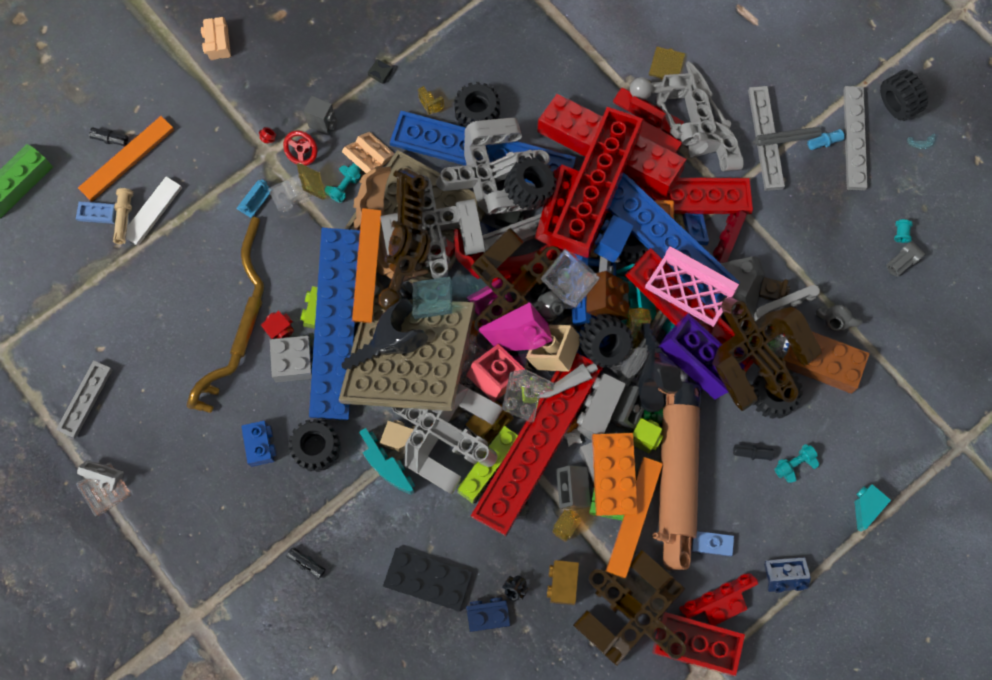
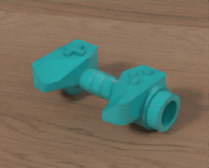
M352 163L349 167L341 166L339 171L345 178L338 187L326 186V194L334 201L342 203L346 198L345 189L349 183L356 184L358 182L362 169L355 163Z
M805 444L799 451V455L790 461L787 459L779 460L774 471L779 478L784 477L788 483L795 482L796 477L793 468L801 464V462H806L813 469H816L819 466V462L816 459L818 456L817 452L811 445Z

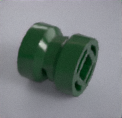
M663 408L658 412L644 410L642 419L646 421L652 420L658 423L659 426H662Z

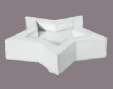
M577 429L568 434L566 433L564 436L568 442V447L574 443L582 444L581 432Z

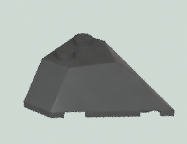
M751 256L721 263L740 282L733 298L744 302L754 318L763 278L765 277L760 257Z

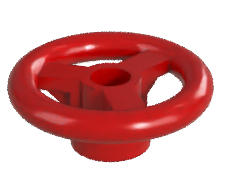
M296 130L290 132L284 139V152L291 162L296 165L306 166L315 161L318 148L311 135L304 131ZM295 136L303 137L298 141L292 139ZM289 145L295 148V151L298 153V159L291 154ZM312 148L311 157L304 160V154Z

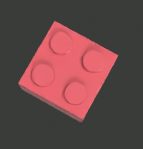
M497 344L472 363L466 376L495 402L519 383L526 370Z

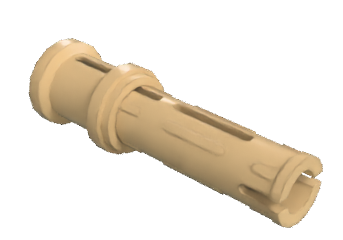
M120 188L116 191L118 197L117 203L114 206L117 212L113 242L125 244L128 214L132 210L130 203L133 191Z

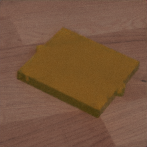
M656 46L649 76L661 78L662 80L664 75L680 74L685 53L673 51L671 48L665 49Z
M298 163L297 168L303 191L322 200L326 199L320 173Z

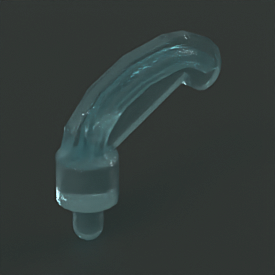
M935 134L929 136L926 141H913L912 137H908L907 143L917 149H927L933 145Z

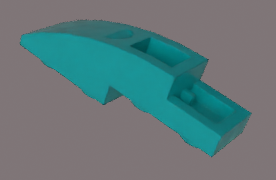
M366 428L361 430L359 433L369 448L362 453L369 464L392 486L410 495L414 494L412 488L415 485L410 476L407 478L404 476L402 471L405 468L400 460L395 461L393 457L385 460L388 456L382 447L380 449L377 447L375 442L378 439L373 431L368 432Z

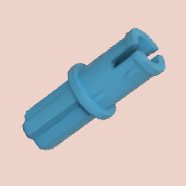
M841 129L831 133H822L820 137L809 140L807 145L810 150L823 146L829 147L830 144L844 140V133Z

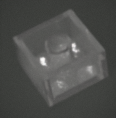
M564 249L541 278L564 303L574 308L578 306L600 279L576 254Z

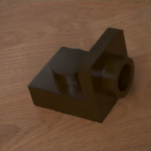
M764 277L759 297L775 301L787 296L790 290V286H787L788 280L784 279L781 282Z

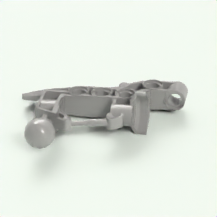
M688 61L686 64L688 71L686 74L664 75L661 82L651 83L650 80L644 77H639L632 81L630 85L632 97L635 96L645 100L652 93H658L656 104L658 107H662L664 113H666L665 117L671 127L670 133L676 139H681L683 145L688 146L690 158L717 152L720 168L723 172L742 170L743 157L737 139L733 132L729 130L731 122L726 120L721 111L716 107L711 99L712 92L707 82L691 62ZM685 98L691 122L682 125L675 124L664 104L667 99ZM710 104L722 124L714 121Z

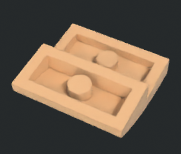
M370 132L358 136L356 142L344 146L342 153L365 173L374 168L383 167L395 154Z

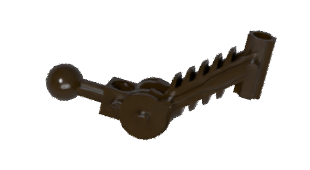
M405 168L402 171L395 170L393 176L397 177L398 221H392L394 230L389 241V255L385 257V262L390 263L388 268L394 273L389 288L382 290L379 295V304L385 311L403 299L400 289L405 275L412 277L414 270H421V263L426 259L430 249V236L427 230L422 229L425 187L429 185V181L425 180L423 175L409 168ZM406 259L405 265L400 267V263Z

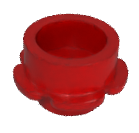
M264 127L262 130H259L262 142L269 144L275 141L276 133L272 129Z

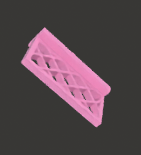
M670 246L645 288L714 327L723 313L722 308L718 310V307L722 306V302L716 303L714 294L722 293L728 297H734L739 284ZM667 262L674 266L675 272L665 274L663 270L665 263ZM688 274L691 276L692 281L681 283L679 275ZM676 276L678 285L668 286L666 278ZM663 279L665 287L657 289L652 286L654 280ZM704 283L708 285L709 291L699 293L697 284ZM693 285L696 294L685 296L683 287ZM680 288L682 297L673 298L669 290ZM711 295L713 304L703 306L700 297ZM697 298L699 307H689L687 300ZM715 308L716 316L713 320L705 315V309Z

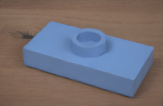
M79 202L76 220L114 224L117 212L114 208L115 204Z
M697 531V538L692 539L691 552L731 557L733 555L734 536Z

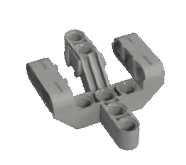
M504 118L475 121L470 123L465 129L464 157L467 165L444 168L436 180V185L442 191L473 188L478 206L488 215L527 210L526 207L522 209L519 208L520 205L513 204L514 201L512 199L509 200L507 197L509 194L505 193V188L498 191L496 183L504 180L515 163L520 159H525L526 157L533 159L535 157L538 158V161H545L544 164L547 165L549 155L543 150L509 152L505 157L490 163L485 145L520 140L522 133L518 119Z
M424 176V179L429 181V185L425 189V202L431 203L429 207L423 208L422 229L428 231L431 240L427 255L428 260H426L425 264L426 267H430L432 277L437 281H442L448 276L447 264L451 263L450 257L446 255L445 247H447V240L445 236L442 237L441 231L460 228L466 255L485 252L475 199L457 202L456 206L436 209L431 181L427 176ZM398 213L380 216L387 255H389L390 237L394 230L392 221H398ZM452 216L453 219L451 221H445L444 217ZM428 219H433L435 221L431 225L425 223V221ZM433 249H439L441 250V253L438 255H433L431 251ZM406 259L400 263V267L405 265ZM437 267L445 269L443 273H436L434 270Z
M461 384L458 385L453 411L392 407L396 414L416 425L405 445V466L450 494H453L461 481V476L428 457L438 439L452 446V452L465 455L464 458L473 464L479 462L486 467H491L497 461V453L487 446L488 442L479 436L475 438L467 429H464L462 432L448 423L455 410L460 406L467 412L473 413L492 425L503 410L498 404Z

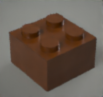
M608 271L588 275L586 312L595 317L599 314L603 317L604 314H609L610 316H616L620 320L628 319V282Z

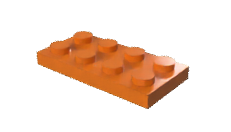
M633 433L593 434L596 516L637 514Z

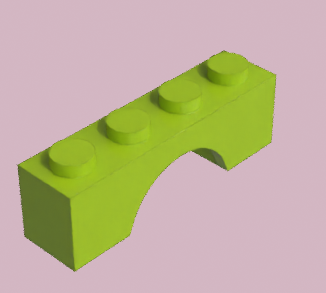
M504 426L489 445V448L497 453L496 463L491 467H486L477 462L459 485L457 492L474 504L500 467L518 435Z

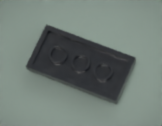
M396 548L383 587L460 612L472 572Z

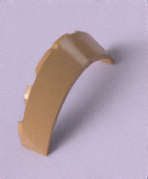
M390 167L374 168L362 176L359 182L361 186L358 196L354 199L353 208H356L355 230H360L362 208L381 210V216L384 215V193L388 177L391 173ZM380 221L376 268L379 274L382 276L386 275L392 279L394 272L388 268L389 263L385 262L387 250ZM423 268L420 271L414 270L413 276L405 275L403 282L426 275L429 272Z

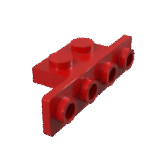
M625 88L620 89L613 100L614 104L637 117L644 118L651 125L660 127L664 132L672 135L670 133L671 127L665 117L666 113L661 108L646 100H641L635 96L632 97L630 91ZM671 115L675 124H684V121Z
M751 573L742 574L737 579L724 583L719 588L706 592L695 600L687 601L683 606L679 607L680 612L689 619L704 611L709 625L715 626L748 610L742 592L758 585V580Z

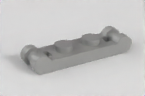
M812 285L763 305L757 309L753 319L756 321L766 313L790 306L796 308L804 300L811 302L816 298L820 290L818 286Z

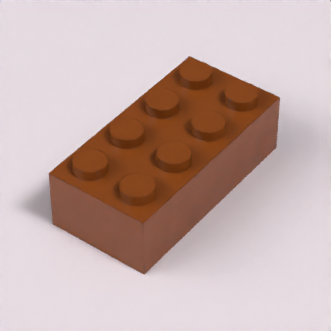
M815 332L812 333L822 351V355L808 365L804 366L799 362L790 344L787 352L783 351L782 358L788 370L851 394L858 389L870 354Z

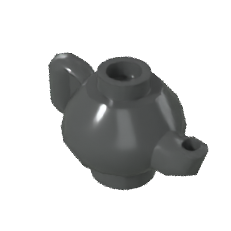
M550 291L541 295L533 306L543 318L550 320L557 318L563 312V309H572L574 304L567 299L563 300L557 292Z
M834 305L830 308L821 306L816 311V316L825 319L828 326L835 331H844L849 327H858L863 323L861 319L854 318L851 310L844 305Z

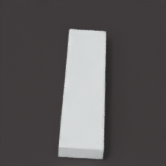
M165 177L127 226L126 239L139 246L182 189L181 185Z

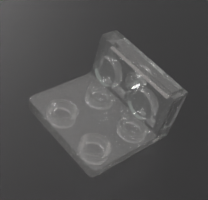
M526 369L510 372L502 409L528 422H534L540 394L553 391L555 383Z

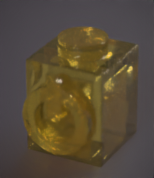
M564 509L555 523L552 533L567 542L582 521L579 519L580 516L573 510L567 511Z

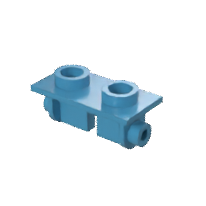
M263 179L258 180L236 209L252 218L273 189L267 186V182Z

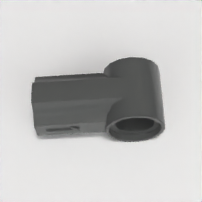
M911 241L886 267L890 274L898 277L908 267L917 263L925 253Z

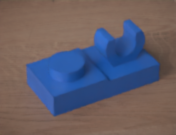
M685 213L683 221L686 232L700 245L707 246L709 238L703 214Z

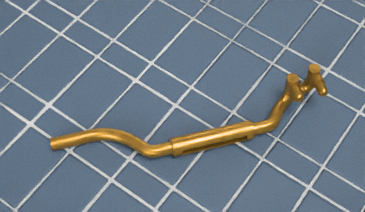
M257 217L251 218L241 248L242 265L248 278L254 285L252 297L248 298L230 351L231 358L229 364L208 373L195 384L187 401L189 409L212 413V405L198 400L200 394L210 393L218 395L220 389L211 386V383L234 373L238 368L240 359L245 355L259 309L262 305L261 297L264 291L263 281L256 273L250 258L251 247L260 224V219Z

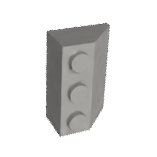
M605 373L600 378H596L592 386L595 389L593 395L589 394L585 402V406H587L585 413L581 412L577 420L579 424L577 430L592 441L593 434H604L625 387V383Z

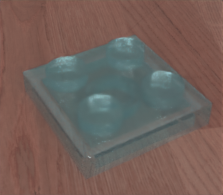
M451 277L413 282L414 319L452 314Z

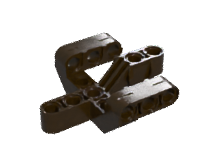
M509 228L471 265L476 274L497 295L475 318L474 325L478 332H480V327L477 323L480 319H486L490 323L506 315L510 310L514 311L529 303L525 298L526 294L534 285L539 286L542 283L541 279L549 271L552 273L556 269L554 265L561 258V252L557 247L551 245L542 251L538 250L534 254L535 257L527 265L524 264L520 268V274L510 283L497 268L524 241L512 228ZM551 249L557 252V256L553 260L547 258V252ZM541 263L543 265L542 272H533L534 264ZM499 277L503 280V284L501 287L496 288L492 285V280ZM563 283L556 292L563 300L571 301V289ZM510 291L516 293V299L511 302L505 298L506 294ZM500 305L503 310L501 314L495 315L491 311L492 307ZM556 318L545 320L550 325Z
M733 297L726 298L722 302L721 308L735 336L719 346L712 364L715 366L733 402L741 411H744L758 401L753 391L754 387L748 382L745 370L739 365L748 357L759 367L760 371L758 374L764 377L767 383L765 387L769 392L786 402H793L798 396V389L794 383V378L787 370L783 358L777 357L767 343L784 332L795 356L804 366L822 355V351L804 315L798 309L788 307L766 313L754 321L744 302Z
M640 550L633 557L630 567L656 590L644 606L631 596L633 592L628 587L624 589L616 581L617 577L611 574L609 576L600 569L591 572L589 581L592 587L597 590L594 594L599 598L602 596L611 605L610 608L615 613L620 611L630 621L617 636H614L586 610L573 626L611 662L618 666L645 634L669 657L680 659L684 656L686 652L685 644L659 618L686 588L643 550ZM597 574L604 576V582L600 585L593 582V578ZM612 588H616L620 592L619 596L615 599L608 596V592ZM655 599H661L664 602V607L661 610L653 608L652 602ZM643 614L650 617V623L646 626L638 622V618ZM657 629H663L666 632L665 639L657 640L654 637V632ZM626 631H635L636 639L631 642L627 641L624 637ZM674 643L680 644L682 647L681 654H672L670 646Z

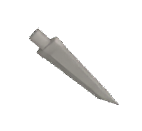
M594 363L587 367L582 364L535 398H549L592 379L590 374L598 370Z

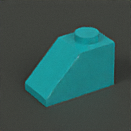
M873 484L868 487L863 486L857 492L858 498L854 501L857 529L860 532L866 530L891 501Z

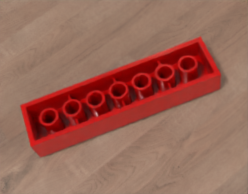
M556 94L538 119L537 132L586 157L602 116ZM639 135L624 173L635 183L666 198L681 176L686 158Z
M610 107L606 108L552 234V246L586 258L589 257L642 130L643 118Z

